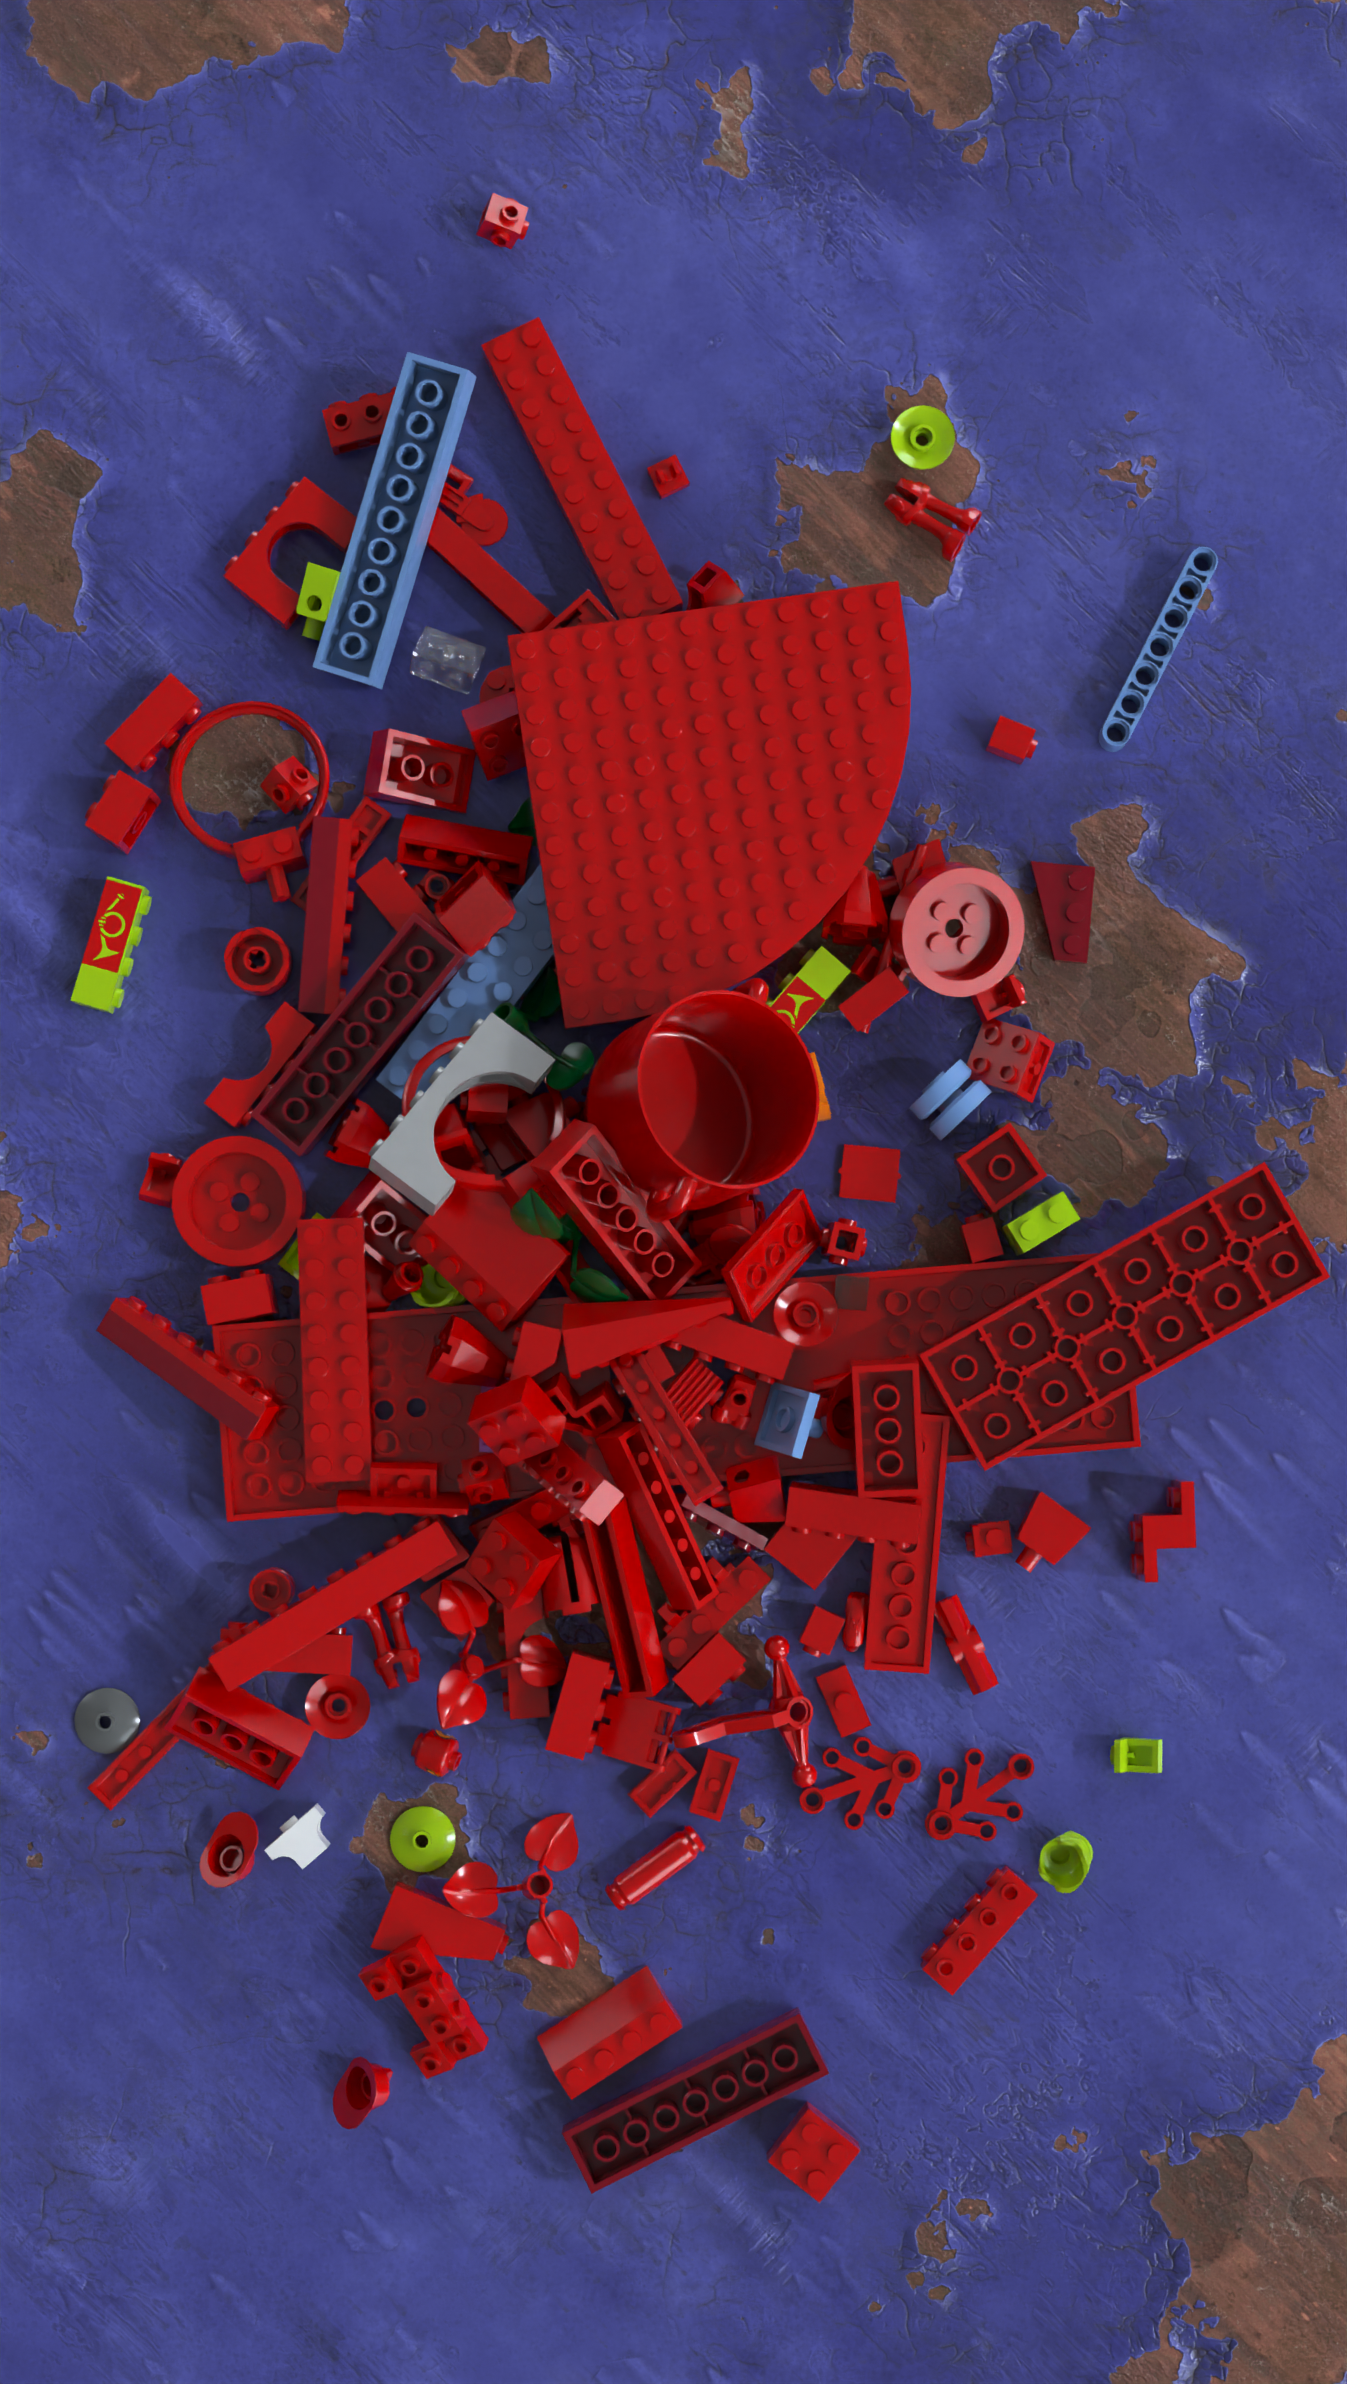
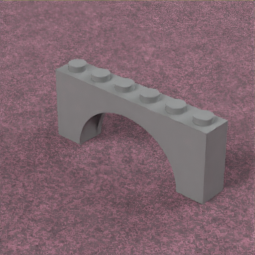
M492 1012L485 1020L479 1018L469 1031L470 1039L465 1045L462 1042L457 1044L449 1056L451 1062L445 1069L442 1066L438 1067L429 1080L432 1085L425 1093L420 1090L409 1104L412 1109L405 1117L400 1114L389 1128V1131L392 1132L385 1141L379 1139L368 1154L371 1156L369 1170L431 1216L436 1213L453 1192L456 1180L441 1165L434 1146V1125L444 1107L462 1092L483 1084H508L532 1094L549 1074L555 1061L552 1056Z

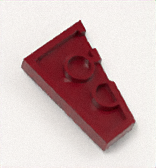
M1031 861V871L1037 887V895L1045 920V928L1053 961L1087 964L1095 867Z
M674 1493L687 1521L705 1527V1531L716 1537L722 1538L724 1536L732 1540V1545L741 1551L749 1553L750 1550L764 1549L768 1538L703 1502L695 1507L687 1494Z

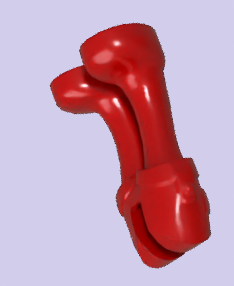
M900 478L895 489L903 497L914 502L913 505L898 495L890 494L884 502L885 507L903 525L909 526L912 523L936 536L942 543V557L949 562H953L965 542L966 535H971L976 528L982 512L974 507L960 509L951 506L930 494L931 488L928 485ZM925 508L951 521L953 524L956 525L958 530L955 528H951L936 520L932 516L928 515L926 512H924Z
M408 1591L393 1593L381 1600L390 1621L395 1642L394 1648H391L382 1622L379 1602L353 1617L356 1620H363L370 1629L377 1652V1658L373 1660L376 1673L382 1677L389 1690L400 1687L398 1671L394 1665L399 1662L402 1663V1669L409 1684L420 1681V1653L417 1647L411 1646L403 1616L404 1607L410 1602Z

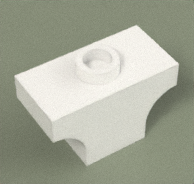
M317 1803L300 1819L293 1815L279 1828L283 1833L264 1851L272 1860L282 1856L290 1857L303 1870L331 1844L322 1834L320 1828L321 1819L326 1812Z

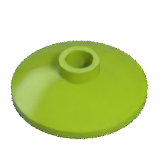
M920 405L905 410L898 416L891 431V445L895 455L905 465L919 470L935 468L942 464L950 456L955 443V432L950 419L942 411L931 406ZM924 436L927 438L928 443L921 446L916 442V438Z
M417 1806L403 1812L395 1821L390 1835L391 1849L396 1859L404 1867L416 1872H429L444 1865L451 1857L456 1842L455 1830L450 1819L440 1810L429 1806ZM418 1835H425L428 1838L426 1846H419L416 1843Z

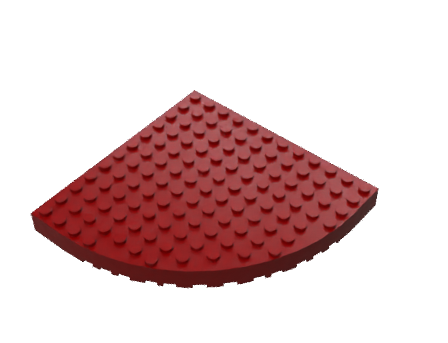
M898 581L507 636L565 1030L650 1017L692 994L703 991L727 990L749 979L784 955L823 919L846 892L870 855L889 815L902 775L908 742L911 677L908 643Z

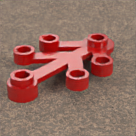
M859 1736L853 1742L854 1752L858 1756H870L887 1765L877 1770H872L841 1755L837 1748L828 1747L822 1753L824 1764L830 1768L837 1767L856 1777L823 1789L815 1786L803 1789L799 1796L800 1806L805 1812L816 1814L823 1810L826 1802L860 1790L852 1809L848 1810L844 1815L845 1825L851 1830H857L864 1823L863 1815L878 1784L891 1779L884 1798L879 1799L875 1803V1812L878 1817L888 1819L894 1814V1804L904 1783L913 1782L921 1772V1762L916 1754L908 1750H901L892 1754L872 1744L868 1737ZM862 1740L869 1743L868 1750L866 1752H859L857 1750L858 1742ZM831 1751L838 1754V1760L835 1763L826 1761V1755ZM901 1761L910 1762V1770L901 1772L898 1769L899 1763ZM811 1793L816 1794L818 1802L815 1805H809L806 1802L807 1795ZM880 1804H890V1812L881 1814L879 1812ZM855 1813L860 1816V1821L857 1825L848 1823V1817L851 1814Z
M970 1748L964 1754L967 1767L962 1799L951 1808L952 1787L958 1782V1774L951 1767H944L938 1773L940 1790L937 1808L929 1811L925 1818V1829L936 1840H947L954 1833L978 1836L983 1841L993 1840L997 1834V1829L991 1821L983 1820L977 1824L958 1820L969 1811L1005 1817L1011 1822H1016L1023 1816V1808L1016 1801H1009L1005 1804L986 1801V1799L1015 1778L1018 1780L1028 1779L1034 1772V1762L1031 1757L1022 1752L1011 1755L1005 1769L977 1788L980 1767L983 1765L985 1757L980 1749ZM973 1752L980 1754V1761L976 1764H972L968 1760L969 1755ZM1019 1759L1024 1760L1026 1763L1023 1771H1016L1014 1768V1763ZM947 1771L954 1774V1779L950 1783H945L942 1780V1775ZM1010 1806H1017L1019 1813L1015 1817H1009L1007 1809ZM940 1817L947 1820V1825L943 1829L935 1827V1821ZM984 1825H990L992 1827L991 1835H981V1828Z

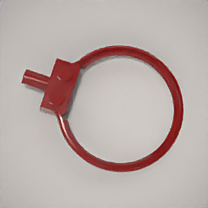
M246 701L220 707L197 721L186 732L174 753L169 775V789L174 809L185 828L201 844L220 855L232 858L238 862L240 873L247 885L267 879L273 902L287 901L286 899L292 898L286 874L309 867L303 843L312 832L313 817L322 816L328 799L330 771L324 746L316 732L305 720L281 706L260 701ZM250 714L277 718L300 732L314 752L319 770V785L313 806L305 819L298 825V830H296V826L239 841L233 843V845L214 838L194 821L183 798L182 773L190 750L206 731L229 718Z
M463 1036L446 1041L430 1050L419 1060L411 1071L404 1087L401 1104L402 1116L405 1117L412 1109L409 1104L414 1098L420 1079L426 1070L440 1057L452 1052L459 1042L465 1045L471 1036ZM545 1077L543 1081L549 1090L554 1114L552 1132L548 1140L550 1144L566 1127V1111L560 1091L551 1088ZM537 1157L503 1179L496 1181L495 1174L467 1172L450 1166L439 1159L445 1171L456 1180V1186L474 1191L500 1193L510 1209L530 1188H533L558 1220L567 1214L530 1167V1164Z

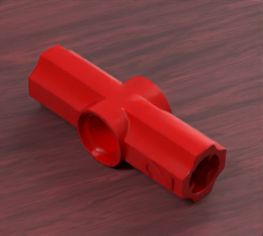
M957 1594L936 1602L934 1614L945 1634V1643L955 1664H959L972 1694L982 1693L999 1684L991 1664L984 1653L986 1651L974 1624L971 1625Z

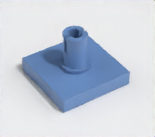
M776 1382L773 1385L771 1384L754 1445L802 1459L808 1436L818 1439L824 1430L821 1420L814 1418L820 1395Z

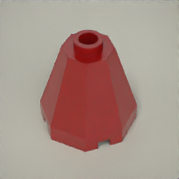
M864 865L861 867L846 892L823 917L822 938L827 939L829 934L833 936L832 942L837 945L865 947L866 944L871 946L872 939L879 938L878 944L885 942L888 935L889 920L875 873L869 871L868 867Z
M354 1098L351 1104L356 1106V1108L352 1111L346 1109L328 1144L333 1146L332 1151L325 1149L323 1155L339 1163L369 1168L371 1156L368 1154L379 1139L385 1141L392 1132L389 1131L390 1127L368 1104Z
M759 1188L694 1212L693 1220H689L691 1239H696L697 1244L700 1245L706 1241V1238H710L714 1229L726 1224H737L754 1234L766 1220L763 1201L756 1202L755 1196L761 1195Z
M452 1314L438 1336V1339H440L438 1346L433 1347L425 1375L439 1382L485 1387H494L497 1382L503 1383L505 1380L507 1357L468 1321Z

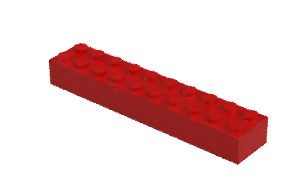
M537 317L482 344L483 357L615 619L622 620L683 611V601L540 318Z

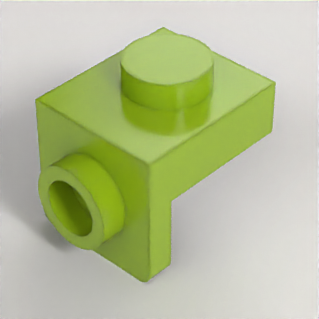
M1130 1737L1116 1739L1110 1750V1761L1114 1765V1772L1162 1773V1739Z

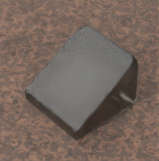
M836 1275L834 1299L838 1309L866 1311L869 1289L868 1277Z

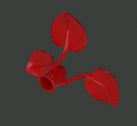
M444 1580L440 1583L437 1613L442 1626L455 1635H464L469 1631V1636L463 1650L458 1654L460 1659L450 1666L449 1672L441 1678L438 1685L437 1713L441 1729L468 1725L478 1721L484 1715L487 1707L486 1694L480 1685L472 1682L487 1672L512 1664H520L519 1676L521 1680L535 1688L552 1686L565 1677L567 1663L555 1643L542 1635H531L524 1639L519 1645L520 1657L484 1666L480 1657L469 1654L468 1651L476 1636L475 1628L482 1627L488 1621L489 1612L486 1601L476 1589L463 1582Z
M571 1813L551 1815L536 1823L528 1831L524 1841V1852L529 1859L539 1861L537 1865L538 1872L527 1875L523 1879L522 1884L496 1887L498 1877L492 1867L483 1862H470L460 1867L442 1887V1893L447 1902L456 1911L471 1918H483L494 1913L498 1908V1897L496 1894L522 1891L523 1895L529 1900H539L538 1916L540 1922L532 1924L527 1931V1949L538 1962L567 1970L574 1968L578 1958V1930L572 1917L562 1910L552 1911L545 1917V1905L548 1902L546 1897L553 1889V1881L543 1867L545 1865L550 1871L558 1872L569 1868L575 1862L579 1845L573 1815Z

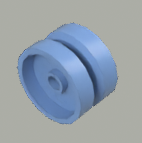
M961 1059L946 1073L942 1071L921 1091L923 1095L909 1107L919 1120L926 1119L936 1109L941 1112L930 1123L929 1130L939 1141L951 1132L992 1092L981 1080L974 1081L964 1092L961 1090L960 1086L971 1076L972 1071Z

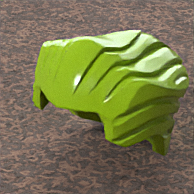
M430 1264L421 1267L424 1274L422 1286L417 1291L411 1293L416 1304L438 1308L460 1306L465 1303L467 1299Z
M1067 1831L1050 1840L1043 1846L1040 1853L1038 1868L1040 1876L1046 1882L1053 1885L1057 1892L1071 1893L1082 1884L1089 1871L1093 1858L1091 1844L1085 1837L1073 1831Z

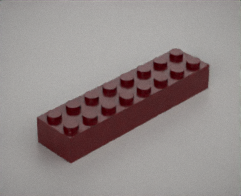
M413 913L250 1115L299 1157L308 1155L470 956L420 913Z
M796 2007L563 2125L562 2135L592 2194L828 2075V2066L799 2007Z

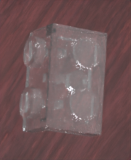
M426 626L413 651L410 673L454 691L470 694L474 677L485 656L486 647Z

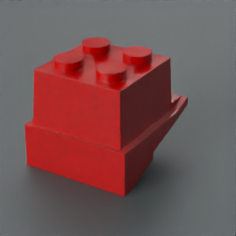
M448 1103L439 1114L434 1125V1146L437 1157L448 1165L468 1172L472 1166L476 1165L485 1174H489L485 1157L473 1140L468 1122H465V1117L455 1103Z

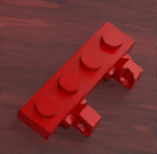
M544 1487L472 1522L468 1527L479 1543L494 1518L517 1511L536 1529L552 1522L553 1526L560 1525V1530L566 1532L571 1538H579L584 1531L580 1519L569 1511L572 1504L567 1508L553 1496L557 1490L551 1493Z
M749 1555L736 1567L731 1563L723 1567L713 1556L706 1561L710 1573L716 1578L714 1582L719 1594L699 1610H691L689 1613L685 1610L679 1615L666 1601L657 1609L659 1615L667 1622L662 1628L667 1635L659 1641L662 1655L677 1670L771 1580Z

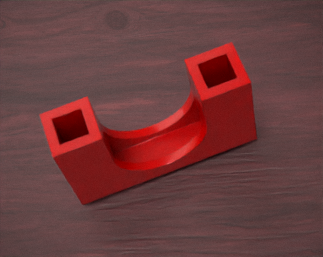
M305 476L300 482L295 481L285 493V497H287L280 507L274 506L265 518L267 523L259 532L254 531L245 542L246 549L239 557L236 555L232 557L224 569L226 572L224 578L230 586L286 630L290 628L300 615L296 613L300 595L277 578L271 570L270 560L275 544L287 533L296 530H309L324 537L346 555L357 520L356 516Z

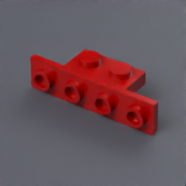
M371 1462V1491L339 1490L336 1502V1511L352 1515L362 1512H374L381 1515L411 1513L414 1516L444 1514L447 1517L467 1515L470 1504L467 1493H437V1463Z

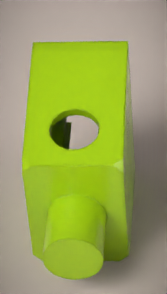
M308 562L296 609L297 614L307 617L302 636L318 641L321 640L341 572Z

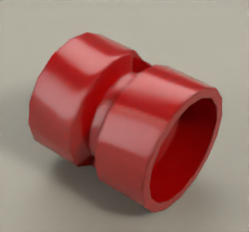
M278 1567L268 1568L259 1572L253 1577L249 1585V1596L256 1608L265 1612L271 1611L284 1602L288 1605L296 1592V1584L292 1575L283 1568Z

